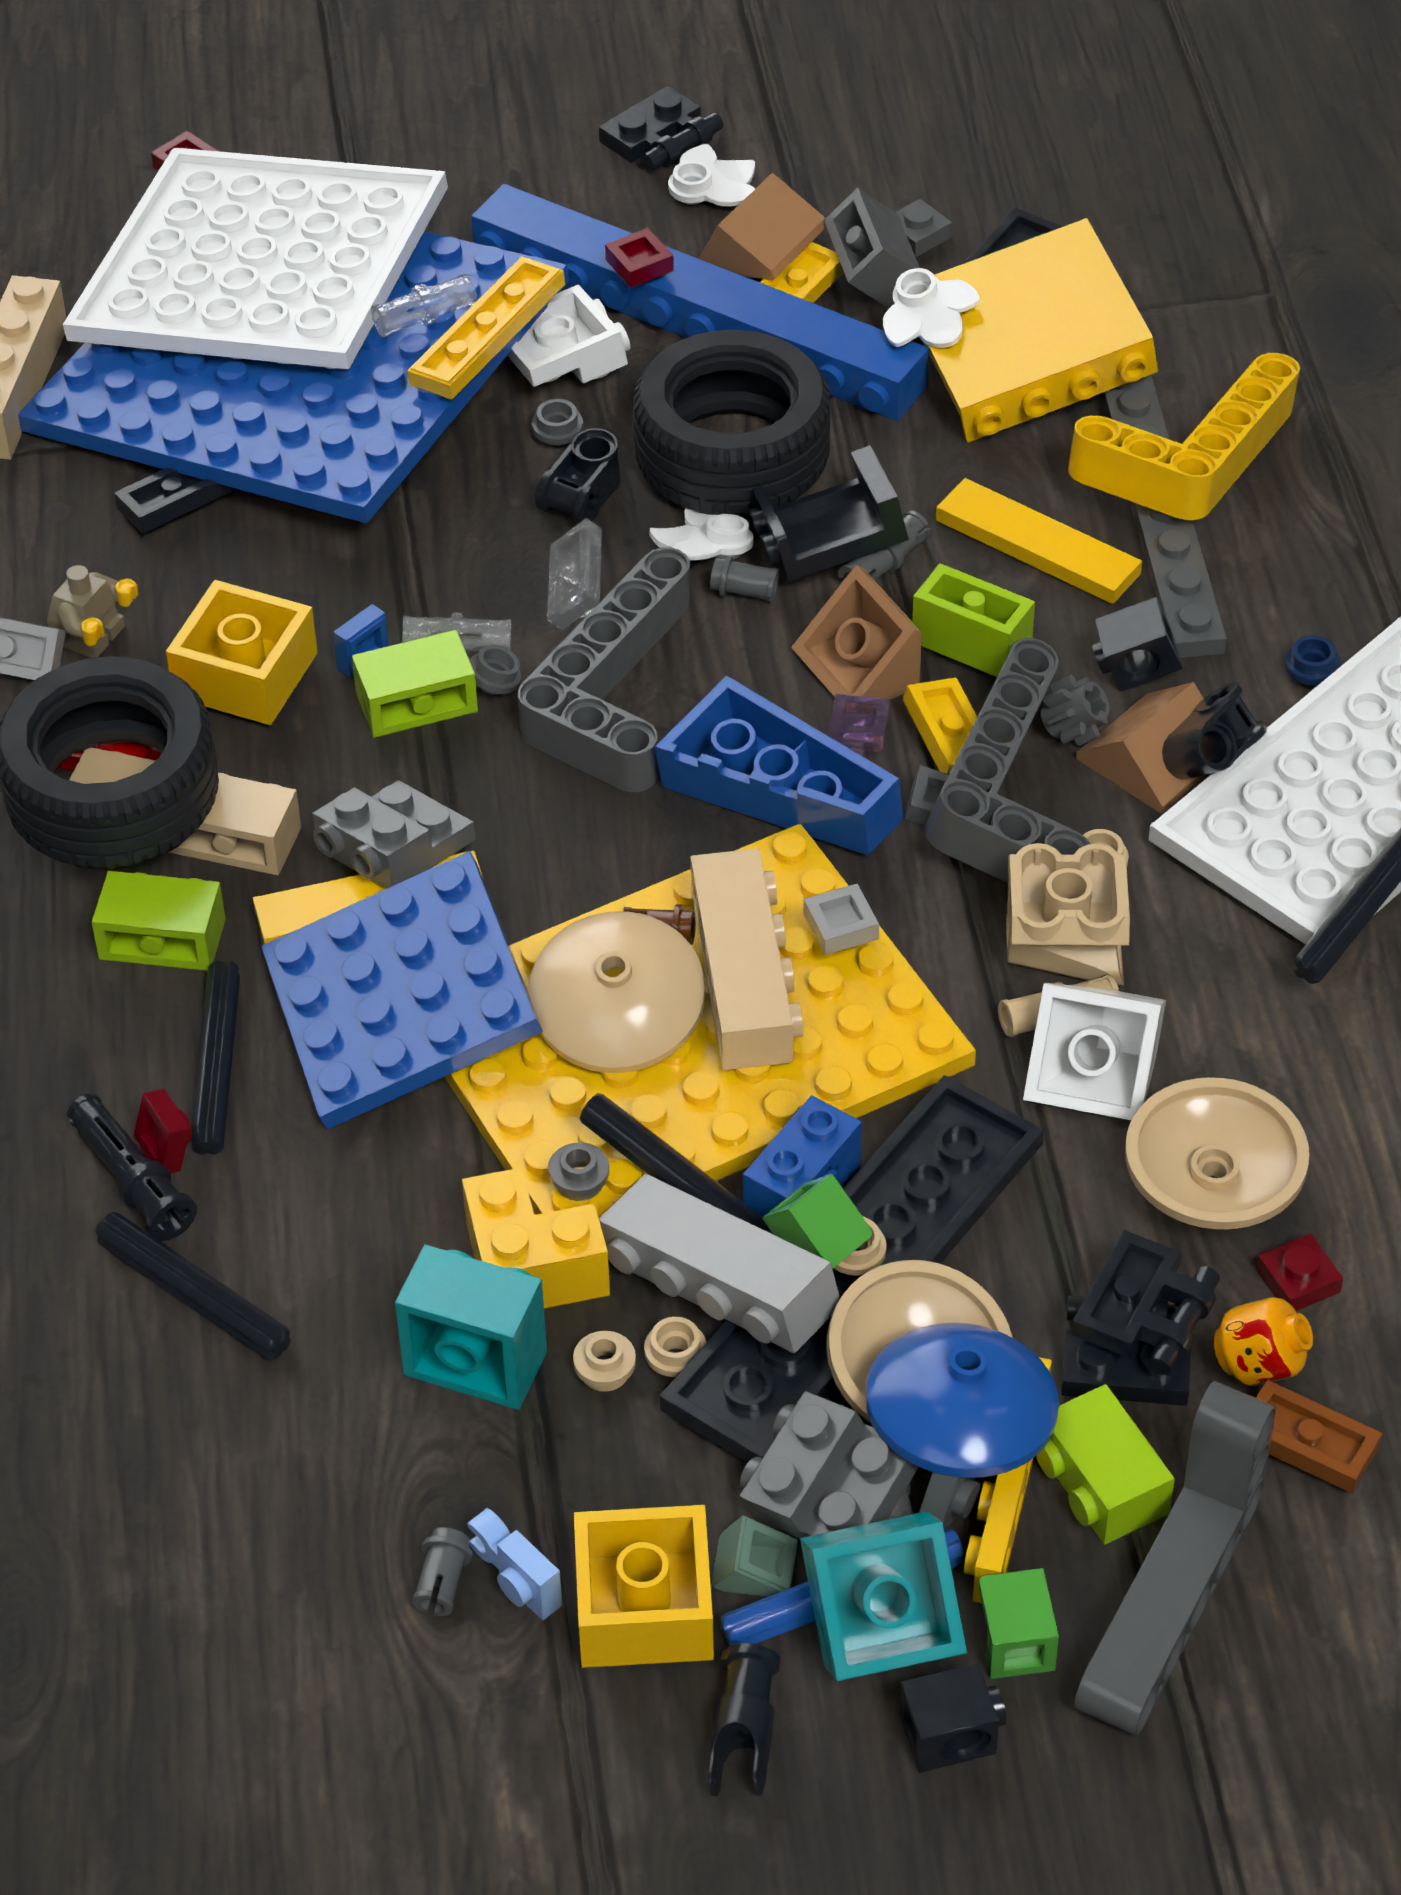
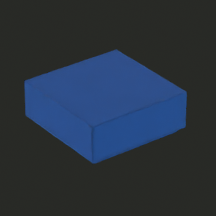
M373 604L333 631L337 670L348 678L354 677L352 655L389 646L385 612Z

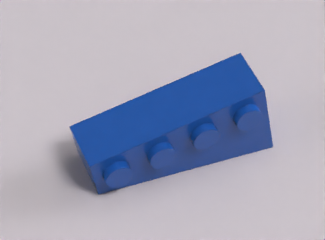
M728 676L723 678L655 746L663 788L786 829L801 824L811 837L868 856L904 819L898 777Z

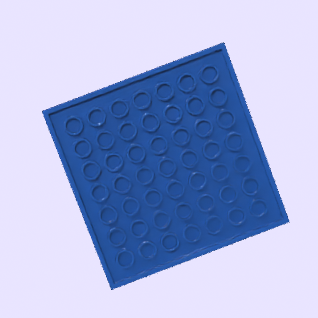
M424 231L349 369H328L319 366L280 364L261 360L232 359L230 357L84 343L20 411L18 415L21 431L161 469L171 468L177 470L180 474L202 480L210 479L216 481L217 484L367 524L511 352L513 345L521 340L546 310L548 303L452 400L409 385L407 370L521 256L564 270L565 285L570 281L567 264Z

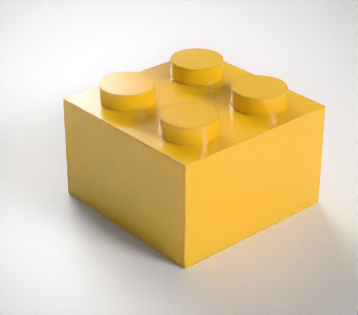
M214 580L166 650L168 669L171 673L186 681L199 694L205 707L272 725L318 653L313 610L311 606Z
M705 1505L574 1512L578 1621L582 1668L714 1660L713 1614Z

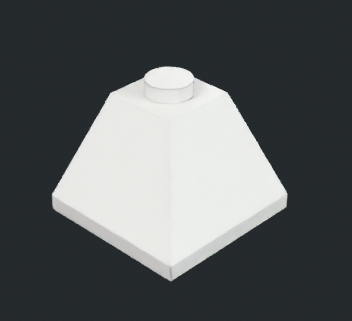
M1044 983L1023 1100L1132 1120L1139 1107L1146 1101L1157 1055L1166 1000L1110 989Z

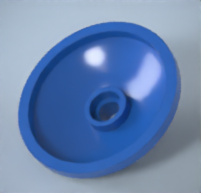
M968 1323L929 1325L909 1331L893 1340L879 1353L873 1362L868 1374L865 1392L869 1419L880 1438L894 1452L921 1468L954 1477L994 1476L1006 1473L1029 1462L1049 1442L1056 1426L1059 1409V1397L1054 1379L1048 1368L1033 1351L1002 1332Z

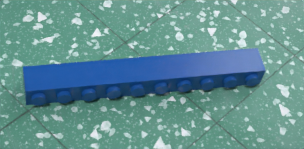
M503 184L471 216L473 243L494 246L507 251L567 264L570 281L563 290L579 285L592 300L597 298L606 307L685 338L720 330L754 331L781 338L799 348L817 365L827 380L831 396L897 422L928 387V347L912 341L903 346L895 347L887 339L884 330L667 246L666 248L673 254L674 271L630 288L605 260V244L633 233L512 186Z

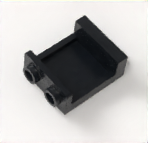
M871 446L850 452L857 478L774 508L763 486L752 489L757 507L749 510L754 530L758 539H762L770 565L773 566L780 563L789 582L909 540L898 497Z

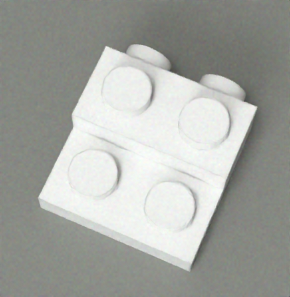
M575 285L555 294L548 303L546 310L521 340L513 345L511 352L507 356L535 387L542 383L554 381L570 371L582 383L602 378L611 371L628 364L625 352L629 351L631 347L628 335L621 323H613L608 318L601 301L597 298L592 300L579 285Z

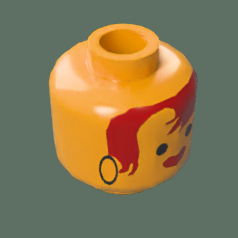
M1275 1297L1233 1307L1225 1313L1221 1325L1214 1335L1215 1354L1222 1369L1228 1375H1233L1242 1384L1249 1386L1263 1385L1267 1379L1275 1382L1294 1377L1304 1368L1307 1350H1310L1313 1345V1333L1307 1318L1302 1313H1297L1294 1307L1284 1299Z

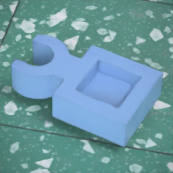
M488 1508L467 1523L468 1528L477 1535L470 1540L471 1548L484 1561L492 1563L499 1569V1575L497 1576L498 1584L512 1603L518 1607L526 1604L542 1621L562 1606L560 1570L517 1530L510 1533L503 1521Z

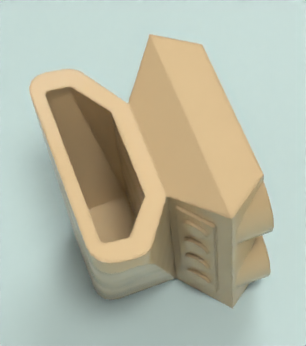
M1041 843L1029 844L1021 848L1017 854H1010L1008 857L1006 916L1007 962L1087 981L1109 974V976L1115 979L1117 986H1124L1121 945H1129L1130 925L1126 855H1119L1113 848L1096 843L1079 848L1074 855H1061L1056 848Z

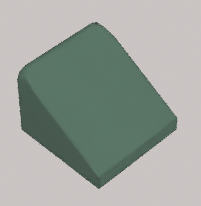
M741 1516L719 1536L711 1587L724 1592L766 1597L790 1589L798 1539L746 1516Z

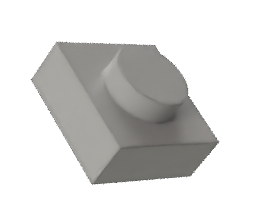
M858 883L804 899L803 914L824 955L879 939V923Z

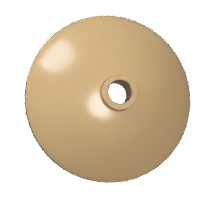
M623 911L605 912L588 916L572 923L547 943L532 969L529 981V997L543 1030L539 1034L553 1051L567 1061L585 1069L606 1073H624L644 1069L661 1062L676 1052L689 1039L698 1025L703 1012L705 980L703 969L695 950L673 927L654 917L640 913ZM611 968H621L624 970L617 977H609L604 974Z
M1208 1077L1172 1084L1148 1098L1139 1107L1130 1122L1126 1137L1125 1159L1130 1177L1136 1188L1149 1203L1161 1212L1178 1221L1197 1227L1238 1229L1271 1219L1294 1201L1306 1179L1309 1165V1145L1299 1120L1275 1096L1245 1082Z
M903 1260L874 1268L850 1285L837 1303L830 1319L827 1332V1357L834 1381L850 1406L871 1423L865 1402L868 1374L876 1357L889 1343L909 1331L942 1323L980 1325L1012 1337L1008 1322L998 1304L973 1279L960 1271L939 1263Z

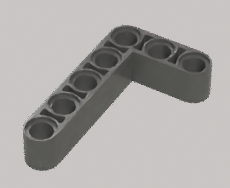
M661 547L646 554L522 682L518 688L520 735L523 741L623 791L641 792L649 789L656 783L659 778V767L655 746L658 744V734L655 727L646 720L618 708L603 699L690 607V560L685 553L675 548Z
M1024 638L1013 645L945 781L925 827L926 838L934 848L1008 883L1009 855L1017 854L1021 848L1029 844L1041 843L1056 848L1061 855H1074L1079 848L1091 844L1079 832L997 794L1058 668L1059 659L1054 649L1047 643L1034 638Z
M1216 1381L1209 1385L1193 1422L1184 1487L1083 1675L1075 1697L1074 1709L1135 1736H1138L1142 1731L1257 1508L1266 1476L1276 1406Z

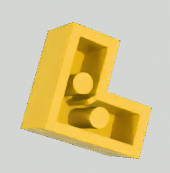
M522 1167L462 1179L466 1225L475 1259L504 1268L516 1267L526 1271L531 1276L541 1278L544 1308L610 1296L608 1251L595 1203L534 1215Z

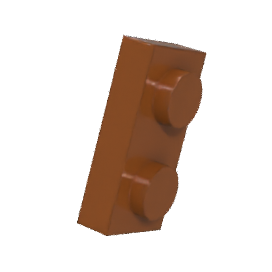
M1267 1379L1256 1398L1276 1406L1269 1455L1353 1494L1380 1448L1383 1433Z

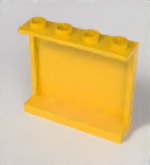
M1087 218L934 275L939 281L956 279L965 281L977 291L980 297L979 304L960 313L963 323V334L955 345L935 348L924 343L925 347L929 348V355L961 417L964 437L967 443L993 435L1006 428L1041 417L1049 412L1081 400L1089 399L1097 394L1158 372L1153 336Z

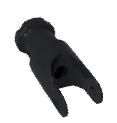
M732 1644L721 1653V1667L726 1671L723 1697L715 1703L708 1785L711 1795L718 1796L721 1788L724 1762L734 1750L749 1747L755 1749L753 1768L754 1791L757 1796H761L766 1784L775 1715L774 1707L769 1703L772 1676L780 1670V1656L774 1650L758 1644Z

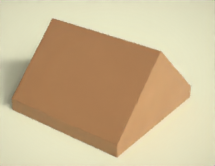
M772 172L717 225L698 259L744 277L775 279L826 228L824 223L825 217Z
M856 565L791 648L845 710L852 715H858L904 694L907 685L920 683L922 632L863 567Z
M1194 682L1147 693L1100 732V737L1089 741L1079 749L1076 759L1160 814H1163L1207 776L1183 780L1174 777L1167 770L1162 753L1164 741L1168 735L1175 731L1195 711L1196 706L1204 698Z

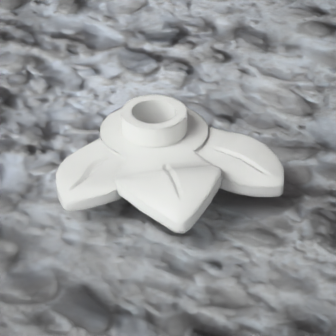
M699 145L686 151L680 157V163L675 166L673 174L668 180L669 193L675 199L689 205L707 201L719 206H737L755 190L754 187L749 185L754 176L755 161L717 160L716 154L710 145Z
M910 269L901 274L897 279L893 290L894 305L888 309L883 317L886 337L895 347L903 346L917 337H920L925 344L935 348L953 346L961 339L963 334V323L960 313L979 304L980 297L977 291L965 281L959 279L939 281L927 269Z
M685 508L684 526L650 528L649 533L651 539L659 548L671 547L685 553L690 561L705 560L714 556L719 559H726L727 555H732L735 559L749 551L753 546V533L749 530L748 521L743 517L733 514L709 515Z

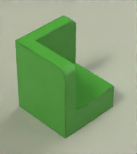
M832 1173L804 1183L762 1217L773 1235L829 1261L832 1269L872 1236L871 1228Z
M1044 1569L982 1576L979 1580V1592L987 1624L985 1657L990 1679L1055 1671L1059 1635Z

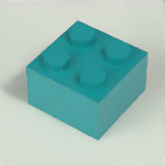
M424 1244L395 1301L404 1375L520 1410L547 1353L542 1279L531 1276L526 1271L516 1267L504 1268L473 1259L468 1254L459 1250L446 1251Z
M926 1511L800 1538L824 1667L836 1681L967 1653L943 1523L930 1512Z

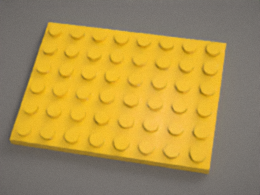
M801 824L735 850L759 848L763 871H774L777 905H770L772 914H782L786 938V947L779 949L780 958H791L794 992L787 993L789 1003L799 1002L803 1022V1037L793 1038L792 1063L722 1070L696 923L695 940L691 946L695 950L703 969L705 980L704 1008L699 1023L692 1035L676 1052L666 1059L650 1067L631 1072L606 1073L592 1071L562 1058L551 1049L540 1034H537L444 1077L505 1171L522 1167L534 1215L595 1203L598 1218H600L639 1179L647 1174L581 1123L580 1115L582 1109L597 1093L604 1094L715 1181H718L751 1166L811 1095L854 1118H859L937 1083L944 1075L950 1077L975 1066L976 1050L880 926L878 940L824 955L803 914L804 899L849 885ZM691 869L509 945L528 994L532 969L541 951L556 934L572 923L595 914L616 911L624 912V907L674 910L676 904H683L684 910L694 911L691 895ZM611 968L604 974L609 977H617L624 970L621 968ZM571 1143L592 1144L601 1149L609 1161V1178L606 1184L596 1196L588 1200L575 1201L564 1197L552 1185L549 1178L548 1165L550 1158L559 1148Z

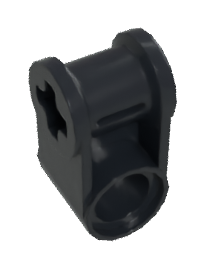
M591 428L578 433L554 465L550 466L542 475L535 494L536 507L545 512L552 509L572 516L576 524L583 527L589 526L596 518L600 508L620 485L618 444L614 434L600 428Z
M1237 682L1226 684L1207 695L1196 706L1195 711L1175 731L1169 734L1164 741L1162 750L1163 761L1167 770L1174 777L1181 780L1192 779L1224 771L1231 767L1233 762L1246 749L1259 741L1267 732L1264 722L1261 720L1256 721L1241 699L1240 695L1243 690Z

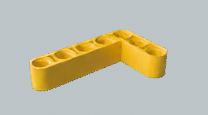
M1266 353L1258 356L1182 444L1107 417H1082L1074 426L1068 467L1069 475L1084 485L1183 520L1204 518L1290 417L1299 378V363L1294 358L1280 353Z

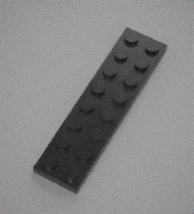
M944 1075L843 1188L862 1217L872 1220L886 1239V1256L881 1265L903 1260H921L941 1264L1043 1145L1044 1129ZM834 1268L832 1269L840 1299L850 1285L862 1275H847ZM831 1317L795 1354L772 1342L762 1343L755 1339L746 1329L726 1320L660 1395V1410L747 1463L754 1457L763 1458L775 1440L773 1433L774 1422L779 1411L785 1405L792 1404L796 1406L804 1391L825 1399L837 1386L831 1374L827 1357V1332Z

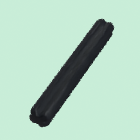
M1401 828L1295 957L1296 965L1293 967V971L1298 978H1304L1310 984L1319 983L1401 882Z
M215 960L208 966L191 1124L192 1149L200 1155L207 1152L217 1154L224 1148L240 984L239 967L231 960L226 962Z
M597 1093L586 1103L581 1111V1123L648 1175L773 1234L760 1214L604 1094Z
M111 1212L103 1221L98 1223L95 1232L98 1235L97 1241L100 1245L265 1358L275 1360L283 1351L288 1349L291 1339L289 1337L290 1331L285 1325L120 1213Z

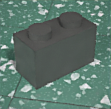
M856 188L824 219V223L848 283L889 308L894 304L893 290L899 276L910 269L920 267L898 214L860 188Z

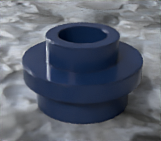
M1317 635L1301 637L1286 654L1285 668L1287 673L1294 680L1307 685H1319L1340 667V657L1336 652L1334 644L1330 640Z

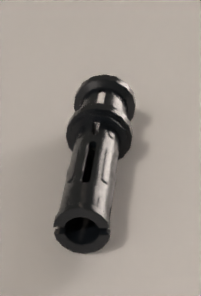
M85 1094L77 1098L67 1111L68 1121L77 1128L98 1157L119 1180L120 1197L130 1208L140 1211L146 1219L147 1231L159 1241L171 1240L185 1232L194 1222L197 1215V1205L187 1194L179 1193L171 1184V1174L163 1163L146 1158L128 1133L101 1103L102 1100L98 1095ZM166 1214L170 1218V1221L168 1222L165 1221Z

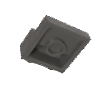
M400 780L386 786L372 797L354 787L312 813L315 827L313 837L318 849L327 857L336 859L358 872L363 878L370 879L385 889L431 869L476 840L473 821Z
M804 1391L796 1406L787 1404L779 1411L773 1427L775 1440L763 1458H752L744 1467L740 1480L742 1493L739 1497L758 1522L800 1539L887 1520L919 1466L907 1461L894 1452L880 1438L874 1427L864 1424L856 1411Z

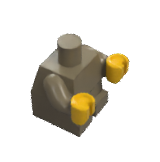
M75 565L67 570V580L52 595L47 617L48 627L66 631L63 647L91 658H98L109 645L108 639L113 641L125 627L124 615L118 613L116 601L122 607H128L138 596V588L136 582L131 579L117 581L98 572L88 573V569L85 566Z

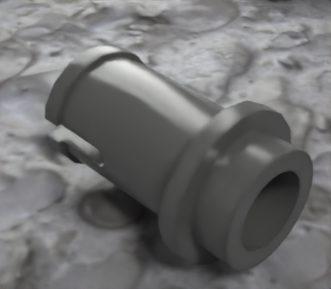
M727 555L725 560L716 558L711 573L710 589L719 591L720 597H726L727 593L773 602L778 587L779 568L772 569L735 562L732 555Z
M440 1527L434 1529L432 1535L423 1541L421 1549L425 1555V1560L416 1592L411 1600L412 1605L419 1611L427 1614L432 1592L436 1589L439 1591L433 1616H447L453 1612L454 1598L463 1566L468 1565L473 1557L472 1550L469 1548L470 1539L464 1533L456 1529Z

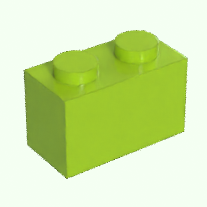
M939 563L913 596L912 622L922 632L921 646L998 677L1013 645L1021 639L1033 638L1035 601Z
M457 630L352 655L356 695L373 738L478 712L475 672Z
M108 871L92 919L99 960L207 971L208 966L214 961L226 920L220 882L206 881L198 878L186 879L156 876L139 872Z
M1106 1384L1059 1405L1054 1432L1043 1450L1036 1455V1458L1043 1472L1050 1479L1056 1477L1068 1493L1072 1512L1081 1525L1084 1527L1090 1525L1102 1543L1106 1545L1170 1513L1175 1478Z

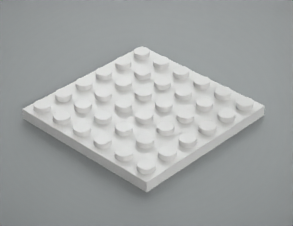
M173 148L64 321L63 328L67 341L96 345L104 344L138 349L182 352L186 354L230 357L232 359L261 360L280 364H300L328 369H349L448 188L445 171Z

